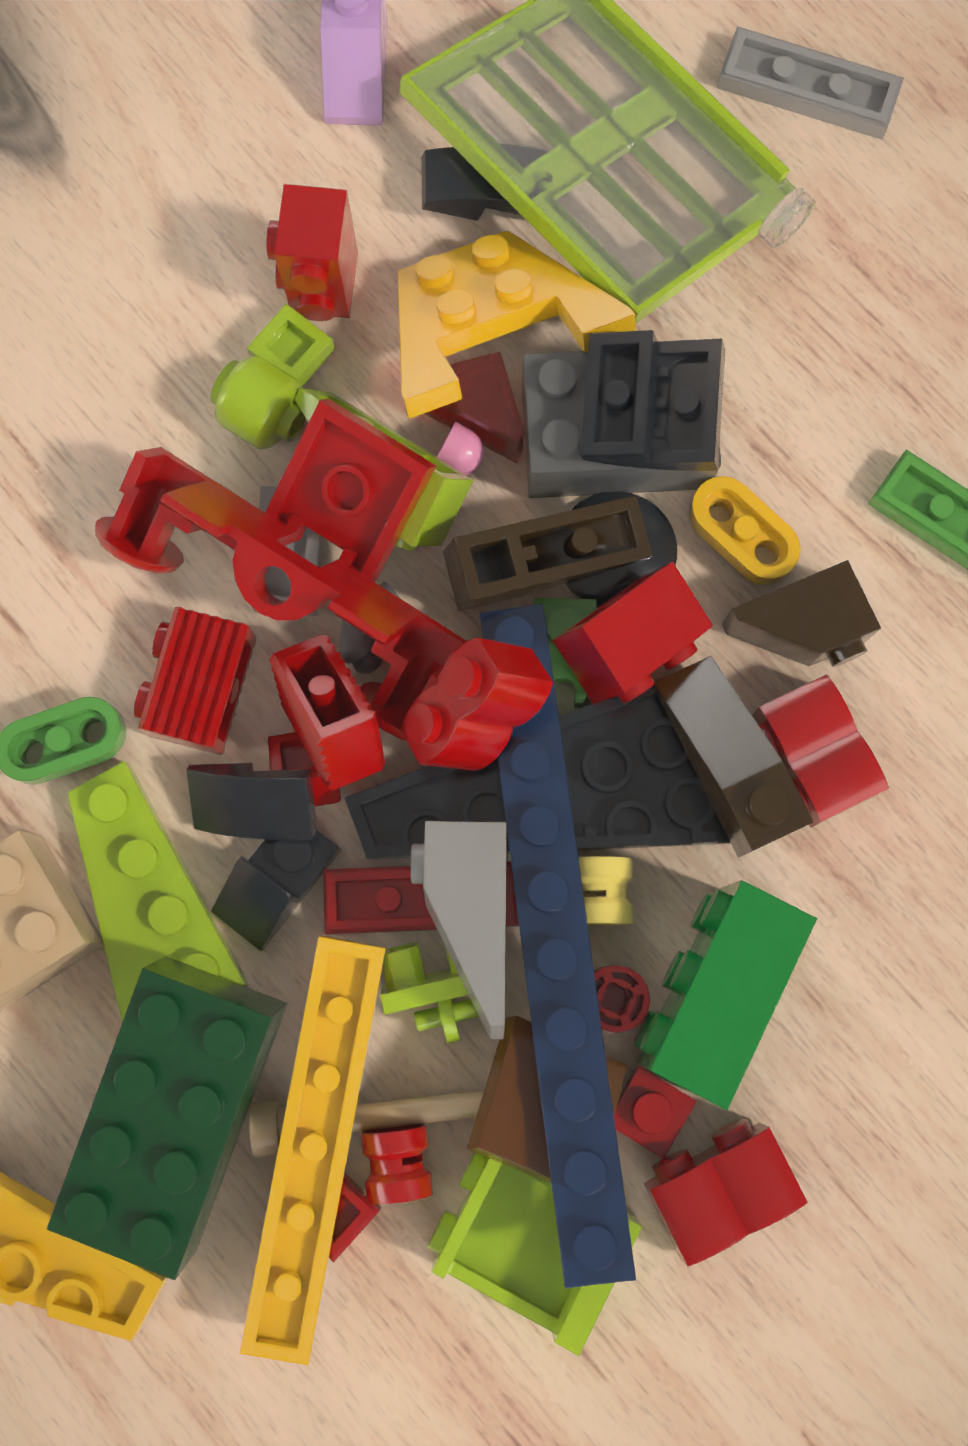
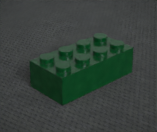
M167 956L143 967L46 1230L175 1281L198 1249L288 1003Z

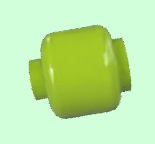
M251 356L241 362L232 360L220 372L212 387L210 401L215 405L217 422L224 429L257 449L271 448L281 439L287 442L292 441L299 433L306 419L295 401L299 388H302L300 382L262 357Z

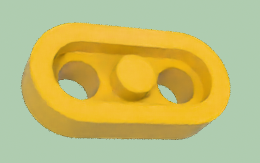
M727 476L711 478L697 489L689 508V518L693 529L749 581L760 585L778 583L790 574L800 557V541L796 532L742 482ZM714 506H721L728 511L730 519L725 522L716 521L711 517L709 509ZM765 547L771 550L774 554V562L770 564L760 562L755 556V549Z

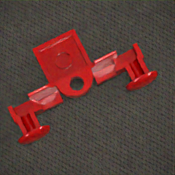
M330 399L319 400L265 512L162 447L135 452L119 489L124 495L114 517H102L95 523V535L101 547L118 560L134 568L155 574L172 573L184 563L183 553L170 541L175 527L186 534L199 530L205 531L235 550L232 559L234 579L244 600L259 614L277 621L298 620L323 608L331 600L328 609L339 618L374 639L375 643L370 651L392 665L382 683H363L360 689L361 693L366 696V702H370L372 711H376L378 727L400 740L406 741L400 729L412 703L425 690L438 685L441 673L450 657L460 646L467 642L464 638L375 583L437 466ZM306 528H309L343 551L338 560L318 567L285 545L301 540ZM271 566L282 569L291 582V592L287 600L275 598L266 586L265 578Z

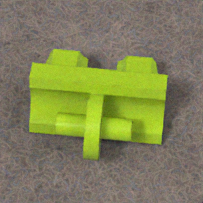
M418 942L387 948L384 956V978L386 984H382L380 992L384 1015L437 1002L438 1007L414 1012L417 1030L423 1031L443 1026L447 1044L461 1041L457 1022L479 1016L471 999L452 1002L453 998L466 996L468 993L448 951L447 956L450 968L425 974Z

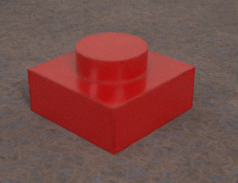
M637 1064L619 1096L614 1115L616 1130L660 1158L665 1159L697 1101Z

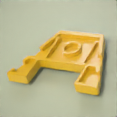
M509 230L495 235L483 236L471 244L440 255L428 256L416 264L397 270L401 394L409 419L462 399L459 379L448 363L446 356L554 316H559L584 353L588 352L590 333L636 331L635 313L630 307Z

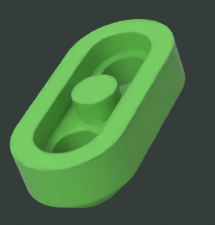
M82 697L16 720L6 726L0 733V769L5 775L16 781L37 785L107 761L115 756L124 744L126 738L124 718L115 707L103 699ZM102 722L104 726L103 736L96 742L88 743L86 739L88 727L93 723ZM41 743L43 746L42 758L34 764H29L26 760L27 750L33 744Z

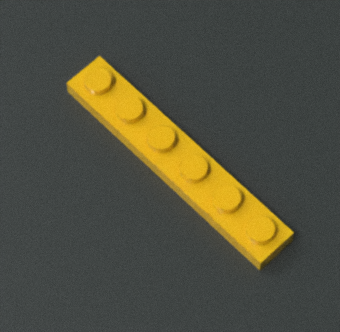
M321 935L318 937L239 1354L309 1365L386 947Z

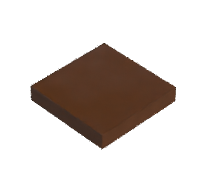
M517 1015L507 1017L505 1019L504 1039H499L467 1149L551 1183L532 1024L530 1021ZM606 1056L613 1112L615 1115L627 1065Z

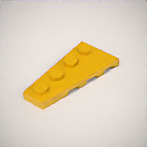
M0 1172V1303L13 1306L16 1302L46 1309L47 1316L50 1318L132 1341L142 1328L168 1278L46 1230L55 1203Z

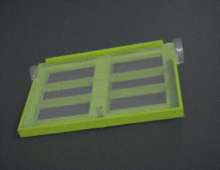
M528 0L401 76L399 93L584 279L630 307L635 313V323L645 318L757 235L772 248L782 245L803 225L816 204L815 199L802 187L796 188L786 178L790 169L613 0Z

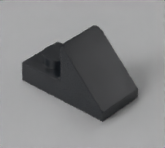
M318 830L313 840L265 839L250 859L241 856L237 860L211 912L253 946L263 951L322 876L323 869H327L342 849Z

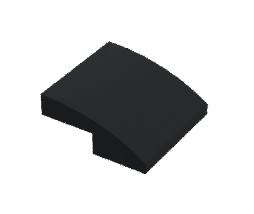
M653 330L590 333L580 452L582 459L603 464L644 469L718 471L725 347L722 338L657 341Z

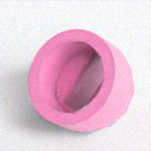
M455 422L437 458L463 474L469 475L480 466L484 456V447L477 434L462 424Z

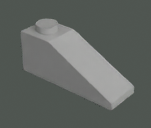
M425 821L424 844H412L411 884H423L427 910L489 1038L504 1039L506 822Z

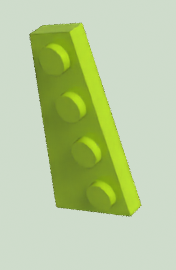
M123 761L67 792L121 1021L123 1022L142 968L165 956L242 986H248L249 984L131 765Z

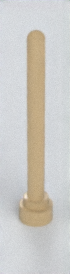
M484 1090L357 1104L352 1132L476 1118ZM278 1100L250 1103L249 1130L254 1158L274 1156L278 1153L286 1106H279Z

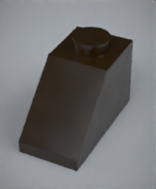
M848 560L734 607L722 623L728 636L806 666H812L829 659L832 667L845 664L868 652L864 643L881 629Z

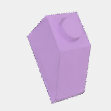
M322 0L320 32L325 124L383 126L388 27L386 0Z

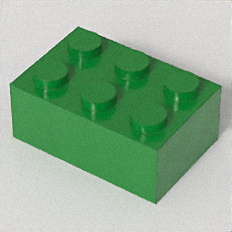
M743 880L720 889L717 888L713 894L707 892L701 900L690 924L691 928L699 931L691 949H688L685 953L681 951L676 953L663 979L662 986L670 990L660 1012L656 1013L650 1010L647 1013L636 1034L633 1046L641 1050L636 1063L728 1111L818 918Z

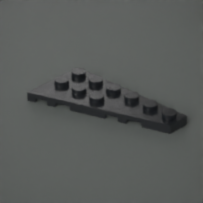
M653 686L626 703H622L618 696L559 716L577 851L731 844ZM498 757L488 766L476 771L426 766L344 797L368 860L411 858L412 844H424L425 821L506 822ZM506 825V854H510Z

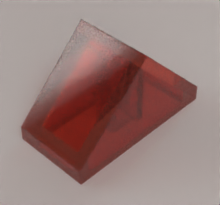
M501 352L450 364L459 379L462 399L424 414L451 429L455 422L462 424L480 437L484 447L517 464L523 454L524 430Z

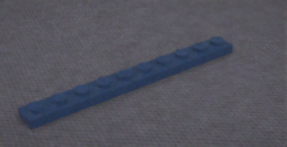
M543 604L480 613L483 639L531 648L553 681L550 694L541 709L526 723L513 727L506 747L498 756L564 1286L565 1288L634 1281L636 1280L634 1257Z

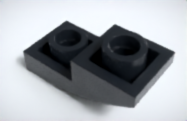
M454 147L424 151L421 157L423 210L478 221L486 208L522 216ZM498 147L522 172L549 156L532 151ZM541 182L542 185L549 186L547 183ZM538 193L531 196L530 199L534 201Z
M252 763L189 765L186 768L194 829L240 838L313 840L317 831L311 769L253 771Z

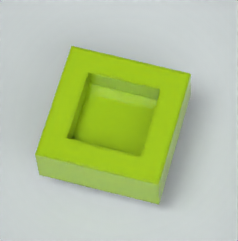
M285 304L250 343L247 350L250 357L259 356L295 377L303 387L331 355L335 347L331 337L289 305Z

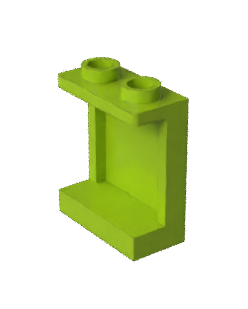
M475 1152L459 1182V1186L468 1190V1193L457 1215L445 1210L427 1245L428 1249L437 1253L433 1260L431 1273L442 1279L445 1278L446 1274H449L551 1331L554 1343L580 1356L615 1283L565 1288L552 1184ZM627 1211L633 1247L642 1226L636 1216Z

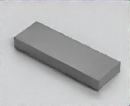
M737 26L719 76L717 88L882 140L888 128L904 78Z

